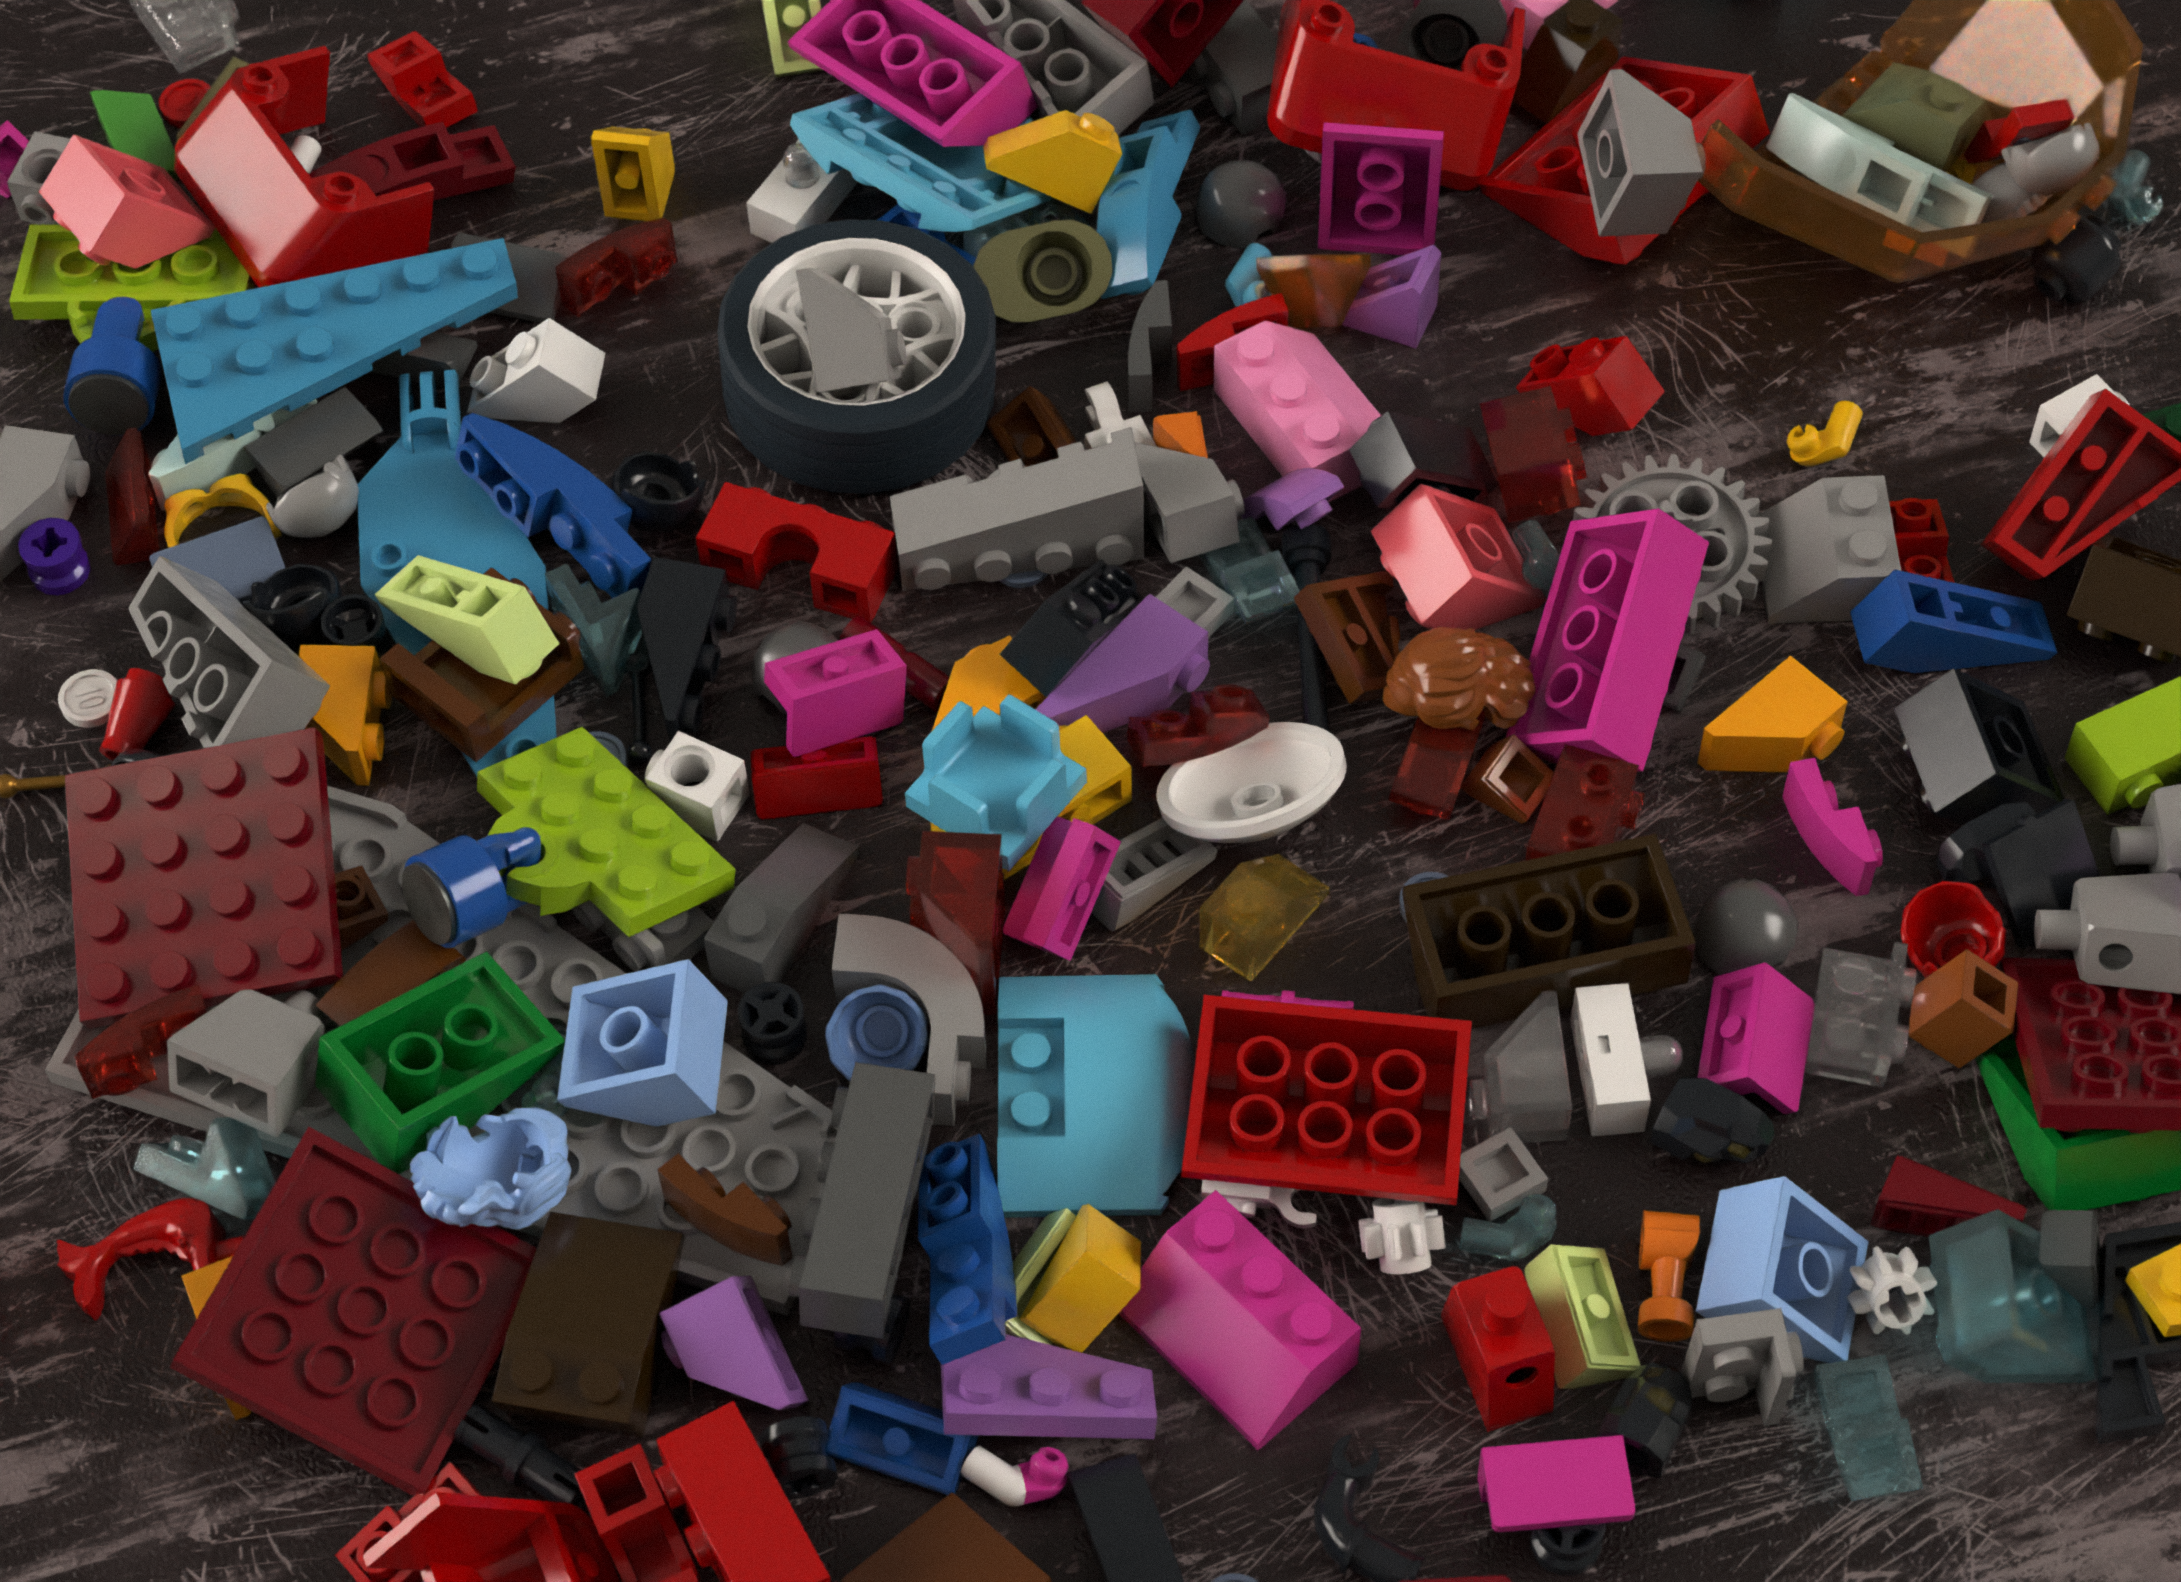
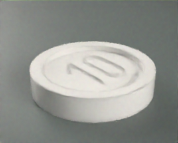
M97 669L84 670L68 678L58 694V703L63 716L71 724L84 728L97 727L107 723L117 679L110 673Z

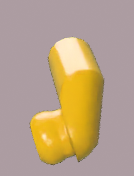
M1839 401L1834 405L1825 429L1818 431L1813 425L1807 424L1804 433L1800 425L1794 427L1788 434L1786 442L1790 449L1791 459L1800 465L1813 467L1845 457L1850 450L1861 421L1862 409L1853 402Z

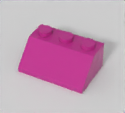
M1217 1190L1165 1232L1141 1267L1140 1290L1118 1313L1258 1451L1358 1363L1361 1327Z

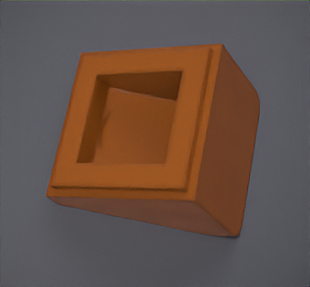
M1513 734L1492 744L1487 749L1460 788L1470 797L1522 824L1527 822L1558 776Z

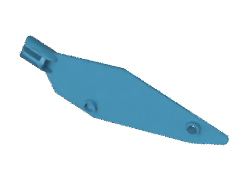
M444 370L446 409L439 408L433 371L420 372L421 409L417 410L414 409V396L409 373L399 375L401 437L358 483L361 588L366 596L378 603L384 616L385 627L395 644L399 643L413 655L417 654L432 639L381 605L374 594L417 555L480 574H484L492 567L508 580L517 578L522 581L534 594L537 602L549 611L546 567L521 529L511 519L506 518L500 513L494 500L474 479L467 477L463 473L455 459L461 429L459 376L455 370ZM554 695L478 762L473 761L461 751L476 778L477 771L557 738Z

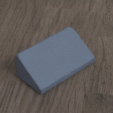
M258 517L155 552L149 557L152 568L159 556H162L217 581L241 604L245 600H252L251 587L254 582L263 583L275 572L285 568L266 517Z

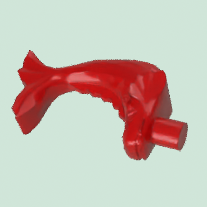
M181 1198L158 1205L129 1219L94 1245L81 1247L57 1240V1253L60 1259L58 1266L66 1277L74 1281L73 1291L78 1305L86 1315H90L94 1320H98L105 1304L107 1273L120 1258L134 1256L138 1253L146 1254L152 1251L157 1253L168 1251L171 1255L177 1254L180 1260L190 1262L193 1271L234 1256L245 1235L226 1239V1230L204 1200Z

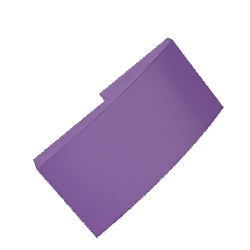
M1314 468L1297 469L1244 498L1245 513L1242 517L1247 525L1266 515L1276 531L1296 521L1302 530L1333 511L1328 501L1341 491L1344 485L1338 476L1327 471Z

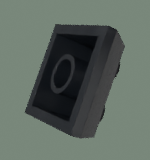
M1953 668L1894 708L1902 729V733L1899 736L1901 746L1916 765L1923 783L1920 786L1921 797L1927 808L1939 818L1944 817L1964 825L2002 804L2028 802L2032 809L2039 814L2065 800L2024 701Z

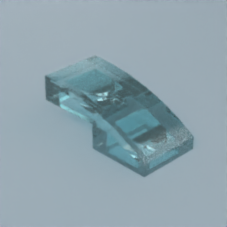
M1253 516L1237 521L1240 542L1199 554L1217 587L1234 597V612L1245 624L1297 607L1293 597L1300 590L1279 550L1271 552Z
M1886 1354L1817 1365L1813 1369L1818 1396L1833 1451L1851 1501L1921 1490L1923 1485L1908 1419H1900Z

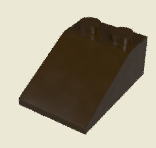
M550 1212L507 1331L492 1402L508 1416L643 1438L663 1346L661 1332L666 1330L659 1313L671 1307L685 1240L684 1233Z

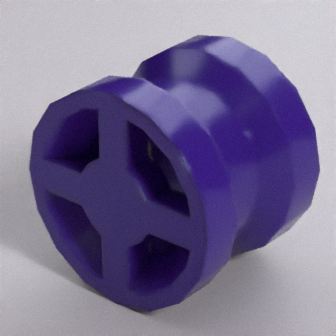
M46 518L31 524L21 534L18 543L19 554L27 566L29 578L37 590L48 595H62L76 590L87 580L91 569L86 551L82 548L79 532L72 523L62 518Z

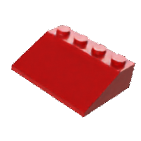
M1623 56L1480 182L1481 191L1484 195L1581 256L1608 261L1614 264L1627 265L1630 261L1639 257L1643 249L1659 234L1599 237L1577 132L1609 71L1615 69L1624 70L1690 118L1696 143H1701L1704 148L1706 157L1704 175L1701 179H1698L1687 198L1685 208L1680 210L1673 224L1677 222L1679 216L1697 199L1711 191L1715 183L1733 166L1747 158L1750 151L1770 133L1751 75Z
M1204 995L1181 1177L1456 1205L1472 1021Z

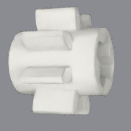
M1379 1198L1372 1203L1374 1218L1358 1220L1362 1252L1366 1253V1259L1379 1258L1380 1271L1383 1273L1407 1274L1425 1270L1431 1266L1430 1250L1446 1248L1442 1216L1438 1215L1437 1209L1425 1210L1424 1202Z
M1878 1246L1874 1247L1873 1256L1868 1258L1861 1267L1851 1266L1849 1270L1861 1289L1851 1292L1847 1299L1855 1314L1867 1313L1866 1320L1875 1334L1882 1332L1885 1326L1901 1329L1906 1335L1910 1334L1911 1326L1923 1314L1933 1315L1935 1311L1928 1298L1924 1295V1292L1938 1285L1937 1281L1928 1267L1917 1268L1918 1261L1908 1247L1903 1248L1898 1255L1883 1253ZM1895 1287L1896 1291L1889 1294L1888 1290Z

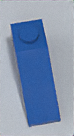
M1893 570L1850 611L1864 663L1895 670L1922 673L1952 670L1953 668L1962 669L2050 660L2057 653L2041 602L1900 570Z

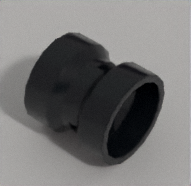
M360 594L345 595L335 599L325 608L321 616V629L328 645L375 646L379 661L392 648L390 637L385 629L383 613L378 603L370 597Z

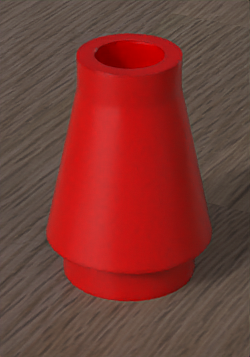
M130 668L125 678L116 681L105 737L99 748L102 755L113 761L120 753L130 748L144 749L175 708V703L172 700L173 696L169 694L162 680L163 677L144 669Z

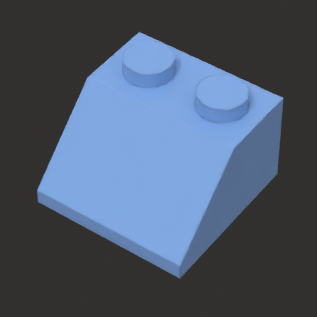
M689 959L573 986L557 1100L564 1107L655 1127L716 1114L728 1000Z
M1785 1176L1722 1189L1719 1192L1696 1311L1705 1318L1781 1308L1786 1331H1795L1798 1334L1804 1358L1835 1365L1847 1363L1856 1315L1847 1296L1851 1292L1860 1289V1286L1856 1283L1849 1270L1851 1266L1861 1267L1865 1262L1868 1240Z

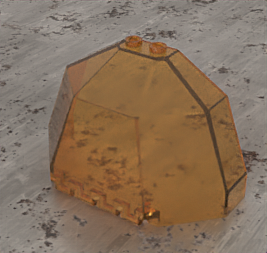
M1914 0L1895 24L1882 35L1880 39V52L1877 50L1870 51L1844 74V78L1836 80L1812 101L1842 116L1893 62L1932 71L1946 79L1960 83L1965 89L1986 100L1993 115L1992 120L2008 117L2014 107L2067 99L2075 117L2069 127L2080 124L2085 130L2084 124L2090 123L2099 144V156L2092 171L2072 189L2053 194L2036 211L2025 217L1919 232L1818 184L1766 148L1769 140L1754 151L1719 119L1710 125L1701 144L1705 151L1706 166L1703 177L1698 179V182L1731 211L1895 283L1934 278L2041 246L2048 239L2058 244L2080 221L2081 216L2077 213L2085 205L2094 211L2110 196L2118 185L2111 177L2126 154L2143 43L2115 0ZM1963 153L1959 159L1967 161ZM2005 160L1973 163L1978 165L1971 185L1983 173L1994 166L2004 163Z

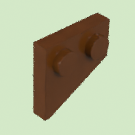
M1387 570L1307 584L1293 597L1306 621L1309 631L1314 636L1334 674L1337 684L1342 689L1349 704L1382 698L1383 688L1387 685V672L1391 669L1397 655L1400 653L1398 642L1401 637L1398 618L1387 615L1385 595L1394 588L1393 577Z

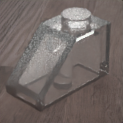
M1543 991L1484 1053L1481 1079L1470 1080L1472 1119L1484 1120L1486 1140L1509 1127L1514 1130L1522 1143L1567 1140L1572 1114V1102L1556 991Z

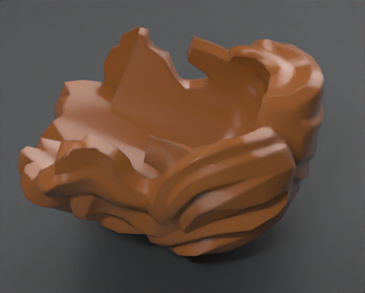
M1437 627L1418 634L1397 655L1393 666L1387 672V685L1383 688L1382 700L1385 706L1394 712L1404 716H1419L1425 724L1441 729L1461 727L1473 731L1479 723L1476 718L1484 707L1486 718L1496 727L1506 729L1515 726L1518 719L1526 714L1529 708V700L1536 693L1534 677L1529 668L1531 662L1521 655L1507 640L1494 638L1487 633H1477L1474 631V628L1462 630L1460 628Z

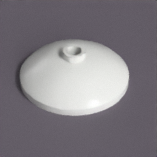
M1273 722L1252 725L1207 740L1176 760L1164 773L1159 782L1156 793L1157 803L1165 822L1176 831L1192 838L1214 843L1261 841L1289 831L1322 809L1333 797L1345 777L1347 768L1346 758L1340 741L1323 728L1297 722Z

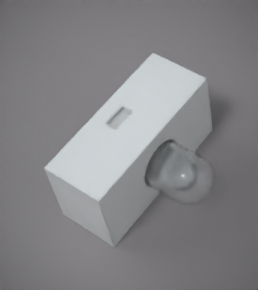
M798 140L786 149L783 159L747 201L750 233L773 243L780 237L815 224L825 223L858 182L852 177V173L846 169L827 174L811 157L809 151L802 145L800 140Z
M1628 983L1575 988L1570 1022L1591 1137L1645 1132L1651 1102L1646 1076L1666 1075L1677 1070L1683 1059L1682 1047L1676 1039L1668 1035L1639 1037Z

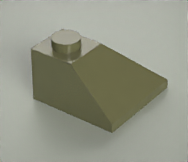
M1893 62L1842 117L1894 141V148L1947 172L1966 151L1983 122L1992 120L1993 115L1985 99L1965 89L1960 83L1946 79L1932 71Z

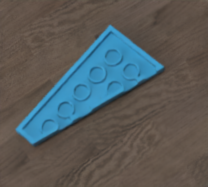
M504 238L152 309L151 315L185 464L205 455L203 447L229 434L235 440L253 431V422L279 409L291 412L373 371V362L397 350L401 356L421 346L420 338L446 325L458 328L518 298L516 280Z

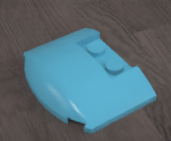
M860 93L792 114L790 126L811 157L827 174L843 169L850 171L852 177L857 182L877 187L897 199V204L907 211L921 213L918 228L939 232L969 231L1052 199L1051 196L986 169L983 146L943 147Z
M1156 974L999 977L997 1178L998 1191L1005 1218L1046 1217L1053 1212L1068 1208L1074 1215H1077L1081 1206L1085 1204L1091 1205L1105 1216L1161 1215L1168 1205L1169 1197L1163 1194L1182 1170L1195 1058L1187 1027L1181 1013L1164 991V984Z

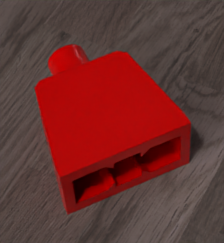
M1511 1266L1459 1282L1452 1286L1441 1312V1319L1487 1432L1553 1412L1555 1351L1522 1270L1518 1266ZM1512 1372L1525 1379L1517 1383L1505 1382Z

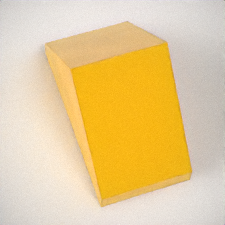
M1082 1205L1019 1320L1058 1347L1082 1353L1140 1290L1141 1241L1091 1205Z

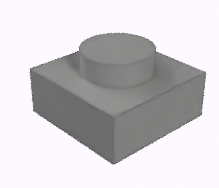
M1187 566L1156 596L1157 599L1208 631V638L1234 613V597Z
M1511 1127L1461 1153L1459 1180L1489 1222L1547 1190L1548 1177Z

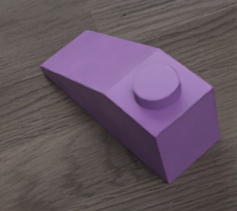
M1149 593L1035 710L1052 719L1059 726H1068L1087 715L1098 729L1104 733L1167 709L1185 690L1187 692L1194 691L1205 679L1210 668L1208 660V631Z

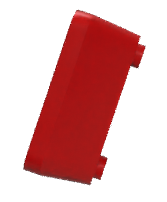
M1286 0L1280 15L1267 114L1269 129L1276 138L1285 144L1322 154L1324 122L1444 131L1440 185L1461 191L1477 189L1480 187L1479 183L1487 177L1492 168L1520 77L1526 10L1514 8L1507 22V31L1501 46L1479 44L1472 47L1467 52L1462 62L1461 71L1353 42L1354 20L1343 6L1334 1Z
M326 46L253 63L237 69L175 145L174 169L176 174L259 288L428 253L434 188L429 182L376 196L366 182L347 172H334L311 178L280 136V134L325 123L330 52Z
M435 1492L363 1554L367 1568L420 1571L424 1582H620L606 1545L599 1536L594 1521L579 1507L564 1502Z

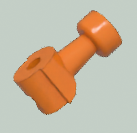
M1643 1211L1640 1232L1639 1269L1651 1271L1652 1297L1644 1300L1639 1306L1638 1331L1646 1338L1663 1342H1675L1688 1339L1693 1334V1306L1682 1299L1685 1271L1692 1265L1700 1234L1699 1215Z

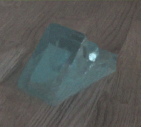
M567 563L545 573L554 612L559 611L565 614L579 630L581 635L579 645L582 658L606 697L618 692L626 673L625 662L628 656L635 652L642 635L637 604L641 596L640 590L635 588L601 603L591 583L586 581L579 584Z
M231 1117L215 1118L211 1123L205 1143L190 1137L174 1135L170 1143L141 1144L133 1167L138 1172L240 1219L256 1218L275 1185L256 1128Z

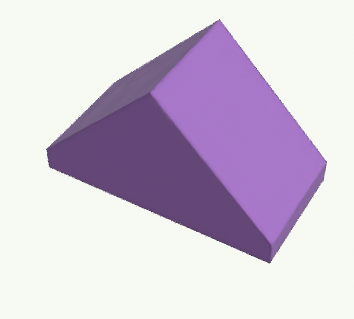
M1431 245L1352 274L1331 317L1338 324L1416 349L1437 307L1441 251L1435 245Z

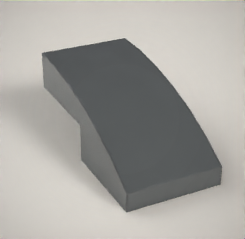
M1157 280L1154 282L1139 307L1132 327L1128 351L1129 413L1153 412L1151 365L1172 364V322L1168 280Z

